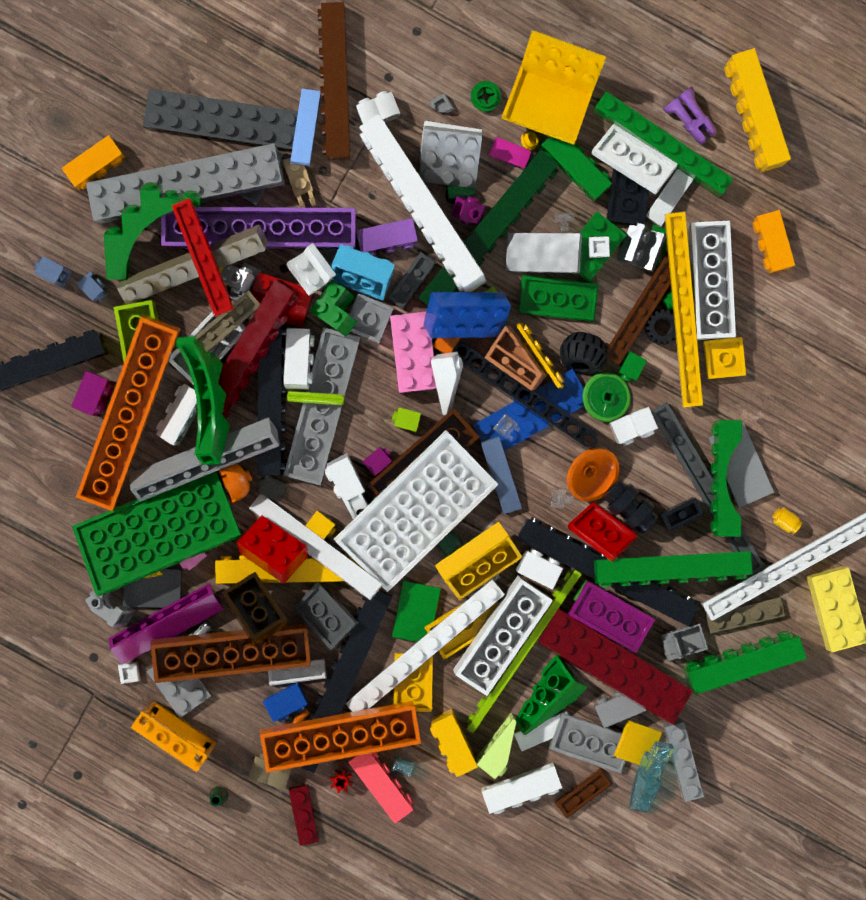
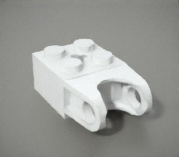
M348 453L328 462L325 474L330 482H334L336 496L338 499H343L354 520L358 516L356 511L365 509L369 504L363 494L365 487Z

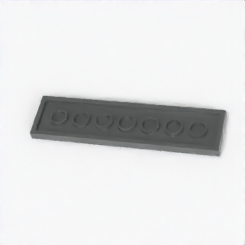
M149 89L143 127L259 146L275 144L279 149L292 150L298 111Z

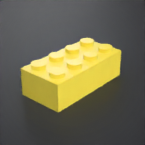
M841 566L806 576L826 650L836 652L865 644L866 629L849 568Z

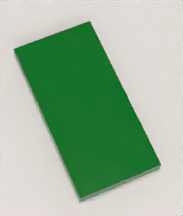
M522 275L518 314L594 322L599 283Z

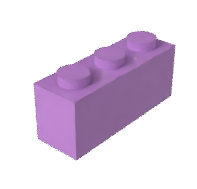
M413 218L356 230L360 251L370 253L373 256H376L377 252L380 251L385 253L396 251L395 248L403 247V249L415 247L414 244L418 243Z

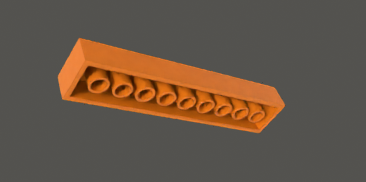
M146 315L140 317L75 498L111 511L115 508L181 330L180 328Z

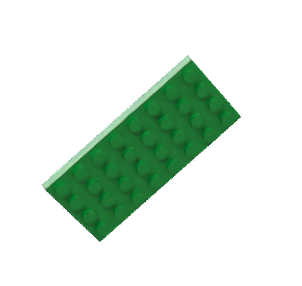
M217 471L143 501L135 499L114 508L113 511L109 510L72 526L97 597L242 537Z

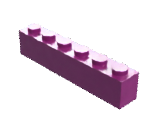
M209 583L109 637L110 650L121 664L132 661L135 657L151 650L152 639L174 637L185 632L190 627L200 624L203 620L218 614L223 610L221 599Z

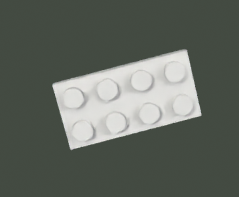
M615 124L610 127L591 153L655 195L677 167V163Z

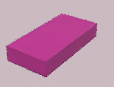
M496 137L489 156L525 169L531 151Z

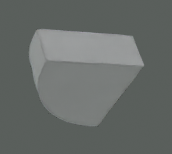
M445 93L428 102L430 108L438 113L446 114L454 111Z

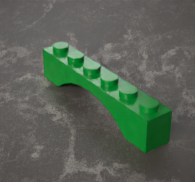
M742 420L714 421L711 429L712 436H714V444L711 447V453L714 455V463L711 465V473L714 474V482L711 483V493L714 494V501L711 502V512L714 513V521H711V532H713V536L741 537V516L735 510L730 500L726 476L730 457L742 440Z

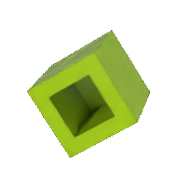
M398 408V411H394L391 422H395V427L417 432L421 413Z

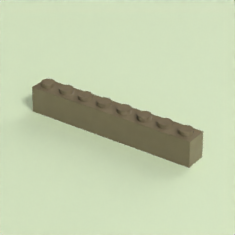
M257 225L209 245L220 269L265 251L268 241L260 225ZM189 252L129 276L126 280H121L117 290L127 305L197 278L199 275Z

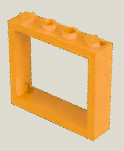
M155 700L139 714L131 726L133 730L195 772L199 770L217 744V742ZM154 706L159 709L156 714L152 712ZM206 742L211 744L208 749L204 747Z

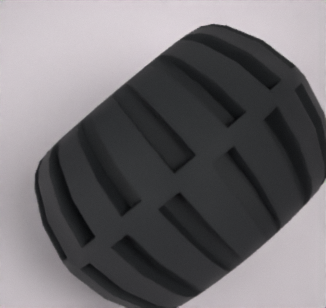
M574 332L563 341L560 347V358L562 364L568 370L573 369L577 374L592 375L599 372L605 365L607 348L604 341L596 335L586 332Z

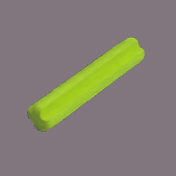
M289 391L287 393V401L343 405L344 395Z

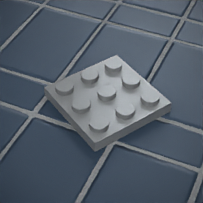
M424 126L419 174L422 181L425 183L457 185L476 189L483 132Z

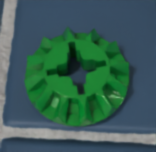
M481 81L471 91V102L474 108L481 112H490L497 108L500 103V89L493 82ZM483 89H485L487 95H492L488 99V104L484 99L480 98L483 96Z

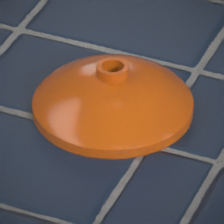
M600 447L581 453L568 470L567 486L570 493L578 500L586 502L602 498L618 479V459L611 451Z

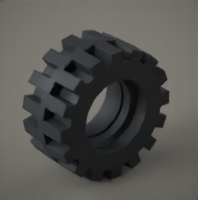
M659 310L650 315L645 324V333L649 340L658 345H665L676 339L674 313H671L669 310ZM664 319L669 322L671 329L667 335H659L656 332L655 324L658 320Z

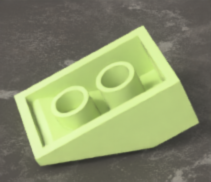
M513 713L508 716L476 756L477 765L494 779L498 775L501 777L507 770L506 765L516 726V718Z

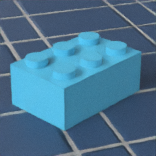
M340 244L332 263V270L336 274L332 280L341 286L384 301L391 283L395 264L386 259L376 258L370 253L357 251L351 246Z

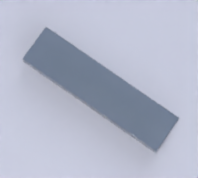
M499 436L481 441L491 476L499 484L495 489L503 514L522 509Z

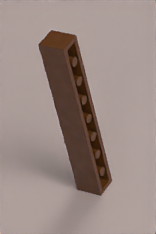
M344 2L321 3V9H318V21H322V28H318L319 40H322V48H319V59H323V67H320V79L324 78V86H320L321 98H324L325 104L321 105V116L325 117V124H322V136H326V143L322 144L323 155H326L327 160H350Z

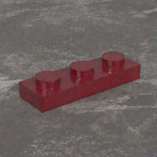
M308 784L289 788L299 845L319 842Z

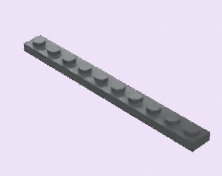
M668 402L652 410V416L714 519V513L711 512V502L714 501V494L711 493V483L714 480ZM742 527L741 537H724L733 552L751 551V575L765 568Z

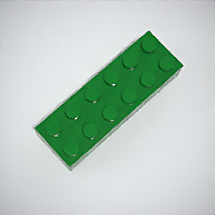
M782 631L777 633V637H764L759 639V643L752 644V642L741 645L740 649H727L719 656L712 654L704 657L705 660L697 662V660L687 662L686 666L682 667L689 689L696 695L807 658L800 636L792 632Z

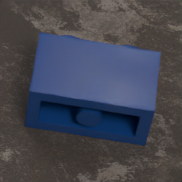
M299 682L263 700V704L272 721L278 720L279 723L288 719V714L294 711L297 714L305 710L309 702Z

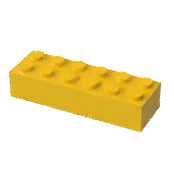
M755 48L734 54L725 64L724 71L732 84L730 85L731 93L733 96H736L738 102L736 104L737 111L743 117L742 126L750 139L748 140L749 148L751 151H754L756 157L754 158L755 166L757 169H760V173L783 166L791 160Z

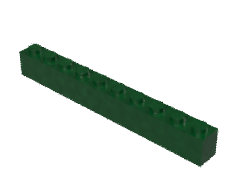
M543 150L538 152L463 243L478 267L485 261L484 255L487 252L491 254L496 248L497 244L495 242L499 237L503 239L510 231L508 226L512 222L516 224L522 216L520 212L523 208L528 209L534 202L532 197L536 193L540 194L545 189L546 185L544 183L547 179L552 180L558 173L556 168L559 164ZM443 267L418 297V300L428 307L431 292H459L460 290L453 280L454 274L450 276L445 267Z

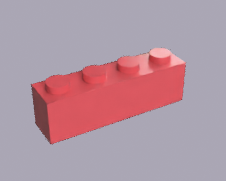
M377 752L351 757L349 764L394 824L413 811V799L408 793L404 794L401 790V783L397 778H392L389 774L391 770L386 763L382 764L379 761L378 757L380 756Z

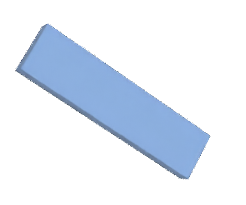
M301 90L290 160L292 164L310 166L321 97L320 91Z

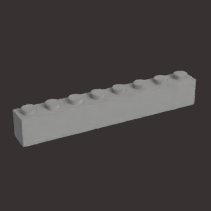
M266 418L229 433L220 464L202 465L194 455V447L130 473V490L139 501H143L279 446L277 429L270 418Z

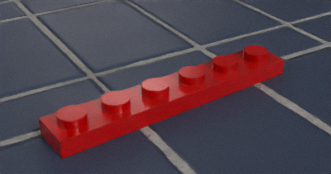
M188 198L172 205L214 316L234 310L192 199Z

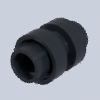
M618 480L603 495V498L609 503L606 508L614 516L619 513L625 517L622 523L630 530L635 528L639 533L643 534L658 519L657 515L652 511L654 505L647 498L640 501L636 497L639 491L631 483L626 486L622 481Z

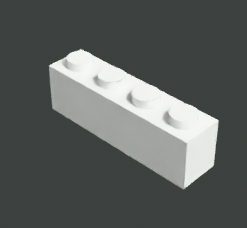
M550 763L482 787L481 791L489 814H499L505 811L504 808L510 806L516 808L521 806L524 801L530 800L532 802L540 799L541 795L558 793L562 786L554 764Z

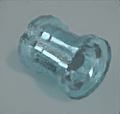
M397 755L391 771H398L409 778L415 762H409L402 759L400 755Z

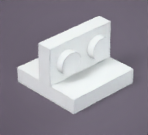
M313 243L307 246L302 254L286 264L308 296L316 291H323L336 275Z

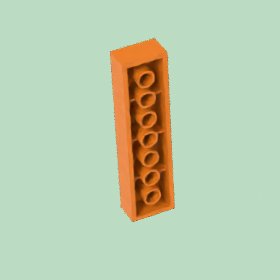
M413 701L260 729L266 773L421 744Z

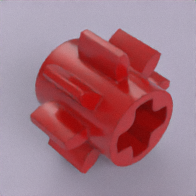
M345 769L342 772L335 770L336 776H330L329 779L334 781L331 788L335 787L338 789V794L340 790H344L347 793V786H353V782L349 781L352 773L347 775ZM339 777L340 779H345L344 784H342L341 782L337 783Z

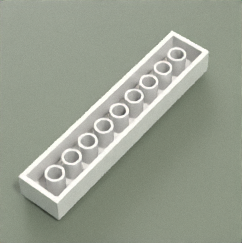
M376 115L361 125L359 128L362 131L360 134L362 141L368 150L371 149L370 152L378 165L382 164L380 167L388 181L393 180L390 182L398 196H403L401 200L408 212L413 211L411 215L419 228L423 226L422 232L429 244L434 243L432 246L434 252L440 260L442 258L445 260L442 263L450 276L454 274L453 280L460 292L463 290L465 292H472L486 283L484 274L380 115Z

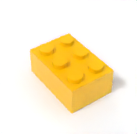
M453 709L433 717L430 731L434 739L437 737L439 739L438 747L442 756L446 755L448 758L446 759V764L450 773H455L456 777H459L478 768L476 757Z

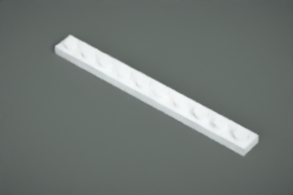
M866 512L701 603L711 621L717 619L866 536Z
M493 579L490 580L345 704L352 712L372 707L497 602L505 593Z

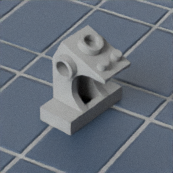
M245 262L241 269L232 265L223 267L221 276L224 284L232 287L229 293L230 298L237 301L247 291L252 293L258 272L262 273V271Z
M94 590L89 593L90 597L85 601L92 612L106 620V624L111 627H127L136 610L131 607L114 608L109 600L111 592L99 597L95 595Z

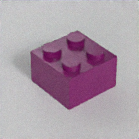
M86 371L71 407L89 415L101 417L108 408L107 400L109 396L112 397L116 387L114 386L115 381Z

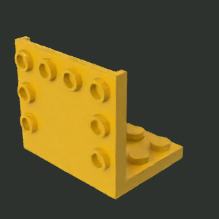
M532 30L521 67L501 119L574 145L606 56Z

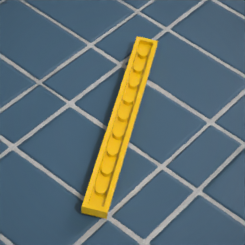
M685 212L669 213L664 215L682 407L703 405L686 215Z

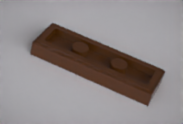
M599 768L555 801V804L567 819L610 787L612 782L603 770Z

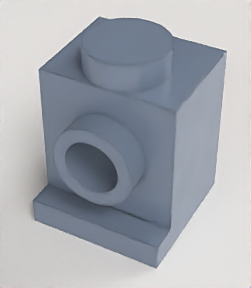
M90 271L77 285L93 302H101L108 296L107 291L104 289L106 285L99 278L95 280L94 278L97 275Z

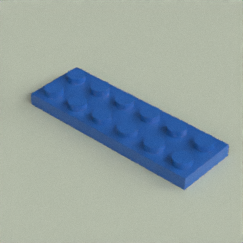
M573 369L561 375L564 379L562 383L565 386L562 389H558L553 380L537 390H534L567 414H571L584 406V388ZM527 394L520 399L527 401L530 399V395ZM512 402L472 426L481 441L499 436L505 451L549 425L516 402ZM539 403L536 405L535 409L539 412H543L544 410H546V406L542 403ZM554 414L551 417L553 422L562 419L559 414Z

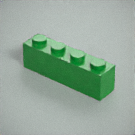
M550 136L541 145L540 149L559 164L558 167L593 202L611 186L612 183L610 182L611 178L604 171L601 173L596 168L598 166L592 158L588 159L578 144L573 145Z

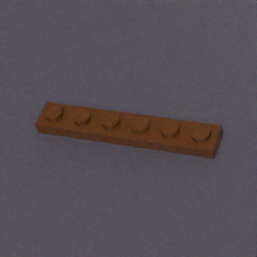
M664 257L607 347V358L617 365L621 363L671 284L668 258Z

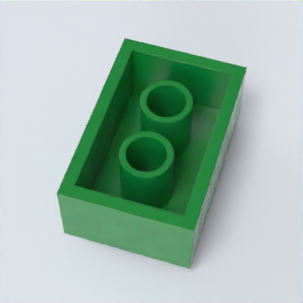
M597 211L580 231V234H582L580 273L577 274L587 282L592 280L627 236ZM589 237H609V257L589 258Z

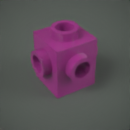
M457 196L451 215L466 225H471V223L479 224L483 217L485 206L479 203V199L468 196L466 199Z

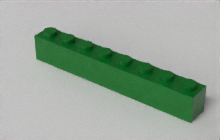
M607 91L593 110L595 114L611 125L615 124L677 163L676 169L693 178L694 182L719 198L733 180L727 173Z
M751 551L615 559L612 562L609 559L595 560V584H601V587H612V583L620 582V586H632V582L639 581V585H650L652 580H658V584L670 583V579H677L678 583L689 582V578H697V582L709 581L708 577H716V581L728 580L727 576H735V579H747V575L752 574Z

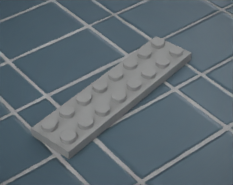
M323 327L311 371L313 373V382L309 384V390H306V392L344 395L345 398L361 337L350 334L345 337L338 331ZM303 403L284 476L321 486L343 405Z

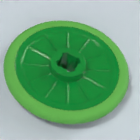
M602 372L594 375L586 383L583 390V404L586 411L594 419L601 422H613L620 419L629 408L631 400L630 390L620 376L614 373ZM605 394L609 395L608 401L604 399Z

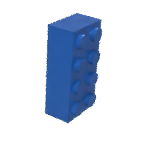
M431 292L423 324L430 338L498 337L506 325L511 305L504 292Z

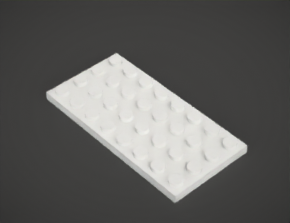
M445 430L347 525L334 540L368 574L379 581L388 592L499 484Z

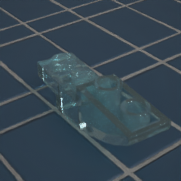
M655 741L650 752H644L632 787L630 810L648 812L662 784L660 776L674 751L672 744Z

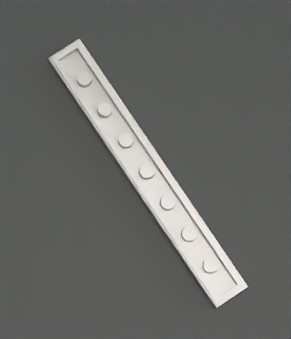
M262 493L249 507L259 517L263 515L307 545L309 555L369 600L381 588L382 584Z

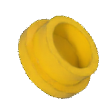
M525 132L521 135V143L524 148L530 151L536 149L539 139L534 132Z

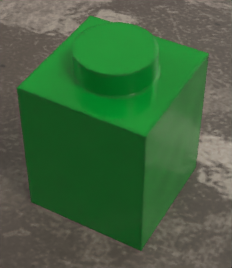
M628 352L617 373L621 375L620 378L628 383L631 381L635 382L647 360L632 352Z

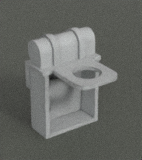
M699 622L691 624L689 627H678L660 634L661 644H663L664 654L668 661L677 658L681 659L682 657L708 650Z

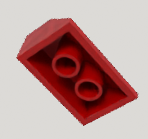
M258 272L251 294L261 303L274 280L281 279ZM284 281L301 293L298 297L297 305L290 310L288 320L285 323L303 329L315 292L308 296L302 286Z

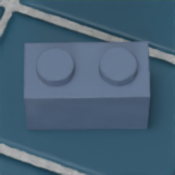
M44 256L36 262L34 267L36 275L64 288L72 273L71 270Z

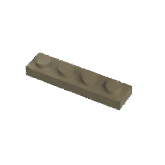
M247 291L233 303L234 310L219 315L195 337L208 353L255 313L260 303L250 291Z
M781 597L738 606L713 621L705 614L710 634L785 616Z

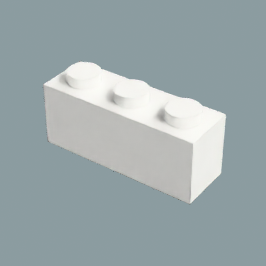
M287 328L284 367L285 389L309 390V384L313 382V373L310 372V365L314 363L311 347H314L315 337L311 334L310 329Z

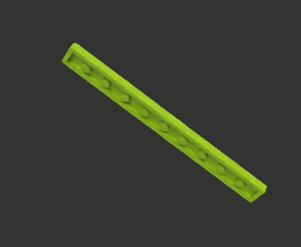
M573 569L572 572L568 570L563 578L565 582L561 587L557 586L552 594L554 596L552 603L486 698L482 697L477 704L478 710L475 714L471 713L467 718V730L472 733L475 732L581 576L579 571Z

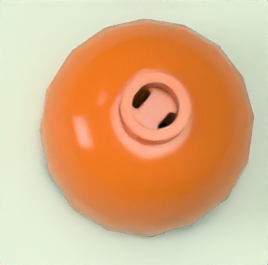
M233 464L219 470L224 487L229 492L228 496L232 503L241 500L248 494L250 490L249 482L252 481L249 470L244 471L238 464Z

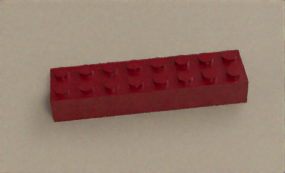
M560 609L556 611L538 641L546 649L671 726L675 723L693 692Z

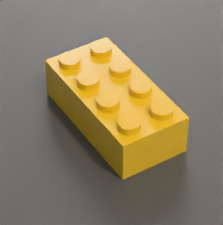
M497 522L437 563L435 567L460 601L523 557L504 528Z

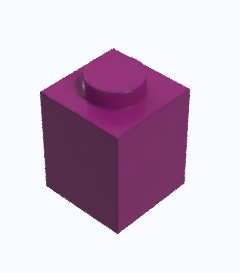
M379 447L362 463L376 476L393 462L390 459L392 454L386 448L382 450Z

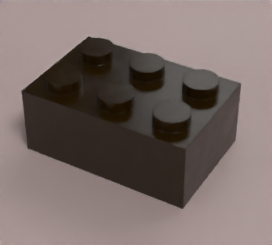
M256 572L222 592L224 601L254 646L287 626L286 617Z

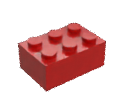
M263 515L237 542L241 555L283 584L286 583L308 557L307 545Z

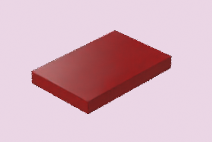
M594 502L568 524L569 530L611 562L637 539L636 533Z

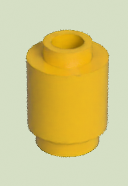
M785 507L782 509L778 508L772 516L774 518L773 523L787 533L795 534L802 525V521L799 520L800 518Z

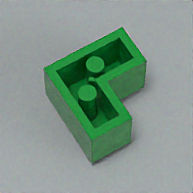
M331 280L310 309V312L345 337H347L357 323L354 318L345 312L355 296Z

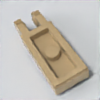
M291 158L283 160L300 208L306 207L301 197L305 194L309 195L311 205L313 207L317 206L305 165L292 164L290 162Z

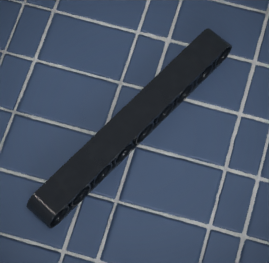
M459 343L454 347L453 352H458L459 350L467 352L466 356L461 358L463 367L581 448L589 450L596 447L598 437L594 431L534 390L531 391L466 344ZM479 360L483 365L480 368H474L472 366L473 362ZM491 371H496L499 375L496 379H490L488 374ZM506 382H512L514 384V388L511 390H506L504 388V384ZM521 393H528L530 399L522 401L519 398ZM542 403L546 406V410L539 412L535 407L537 404ZM554 414H559L562 417V421L555 423L551 420V417ZM570 425H575L578 428V432L571 434L567 428ZM591 436L594 439V443L587 445L584 443L583 438Z

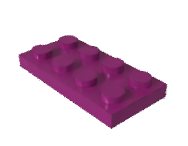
M586 581L568 613L571 617L637 653L655 621L654 618L589 581Z

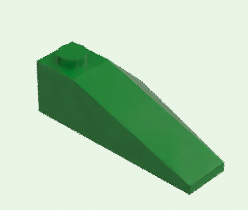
M558 655L544 667L541 672L543 676L538 685H534L532 688L534 692L530 699L525 701L516 717V724L523 735H527L574 702L588 688L579 673Z

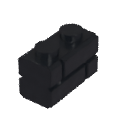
M691 497L658 515L666 531L671 532L703 516L704 513L696 497Z

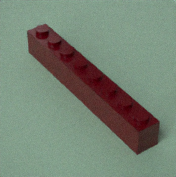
M274 280L222 366L218 384L226 393L222 415L225 419L228 418L231 407L238 402L242 389L247 387L251 374L258 369L259 361L267 354L268 346L278 336L279 328L288 320L290 310L299 301L298 297L301 293L282 280Z

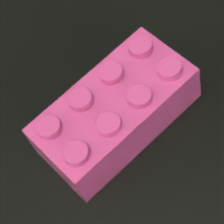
M426 312L390 316L399 393L437 389L431 359L434 357L432 338L429 337L423 324Z

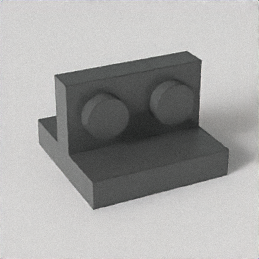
M638 223L637 226L630 224L617 261L654 272L667 236L663 233L652 231L641 223Z

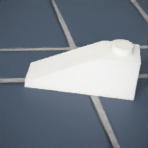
M458 352L437 354L431 359L443 415H447L453 407L463 368V361L459 357Z

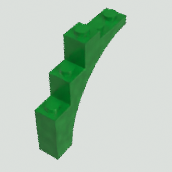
M147 182L145 185H142L140 189L141 207L138 205H128L122 211L123 229L120 227H110L103 235L106 278L126 280L129 275L130 256L133 245L141 232L155 219L173 211L172 205L190 198L194 207H200L202 193L192 190L185 191V193L167 190L163 193V185H157L155 182Z
M195 336L177 338L176 346L187 363L196 394L198 431L194 455L202 465L220 464L230 424L222 415L226 393L218 384L223 364L215 353H207Z

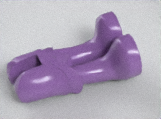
M691 86L664 107L663 110L667 114L675 113L684 123L683 127L699 144L703 145L707 140L700 129L703 127L711 137L717 134V130L709 116H706L694 98L695 91ZM681 101L687 105V107L691 110L696 119L693 120L690 117Z

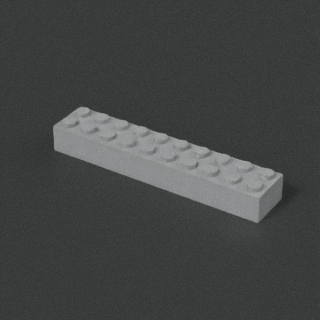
M275 144L86 183L93 221L98 224L121 220L122 211L128 205H138L141 207L140 189L147 182L163 185V193L167 190H175L177 193H185V191L190 190L202 193V203L285 185L278 148Z

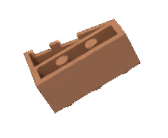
M505 325L485 356V359L531 391L537 390L547 373L512 326Z

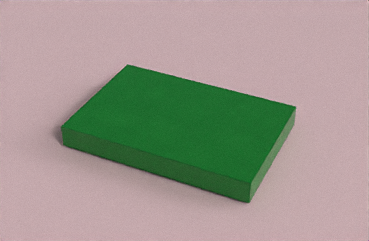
M403 580L392 637L418 642L427 634L424 627L435 619L441 588Z

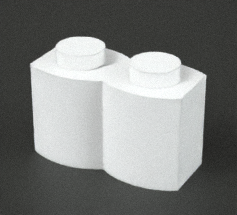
M380 92L376 95V98L371 100L369 98L362 99L356 105L362 124L378 114L384 123L400 117V111L392 92Z

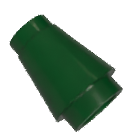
M457 185L446 187V201L454 204L457 196L466 199L468 196L475 197L474 188Z
M217 786L210 791L211 805L219 806L226 803L228 792L225 788Z

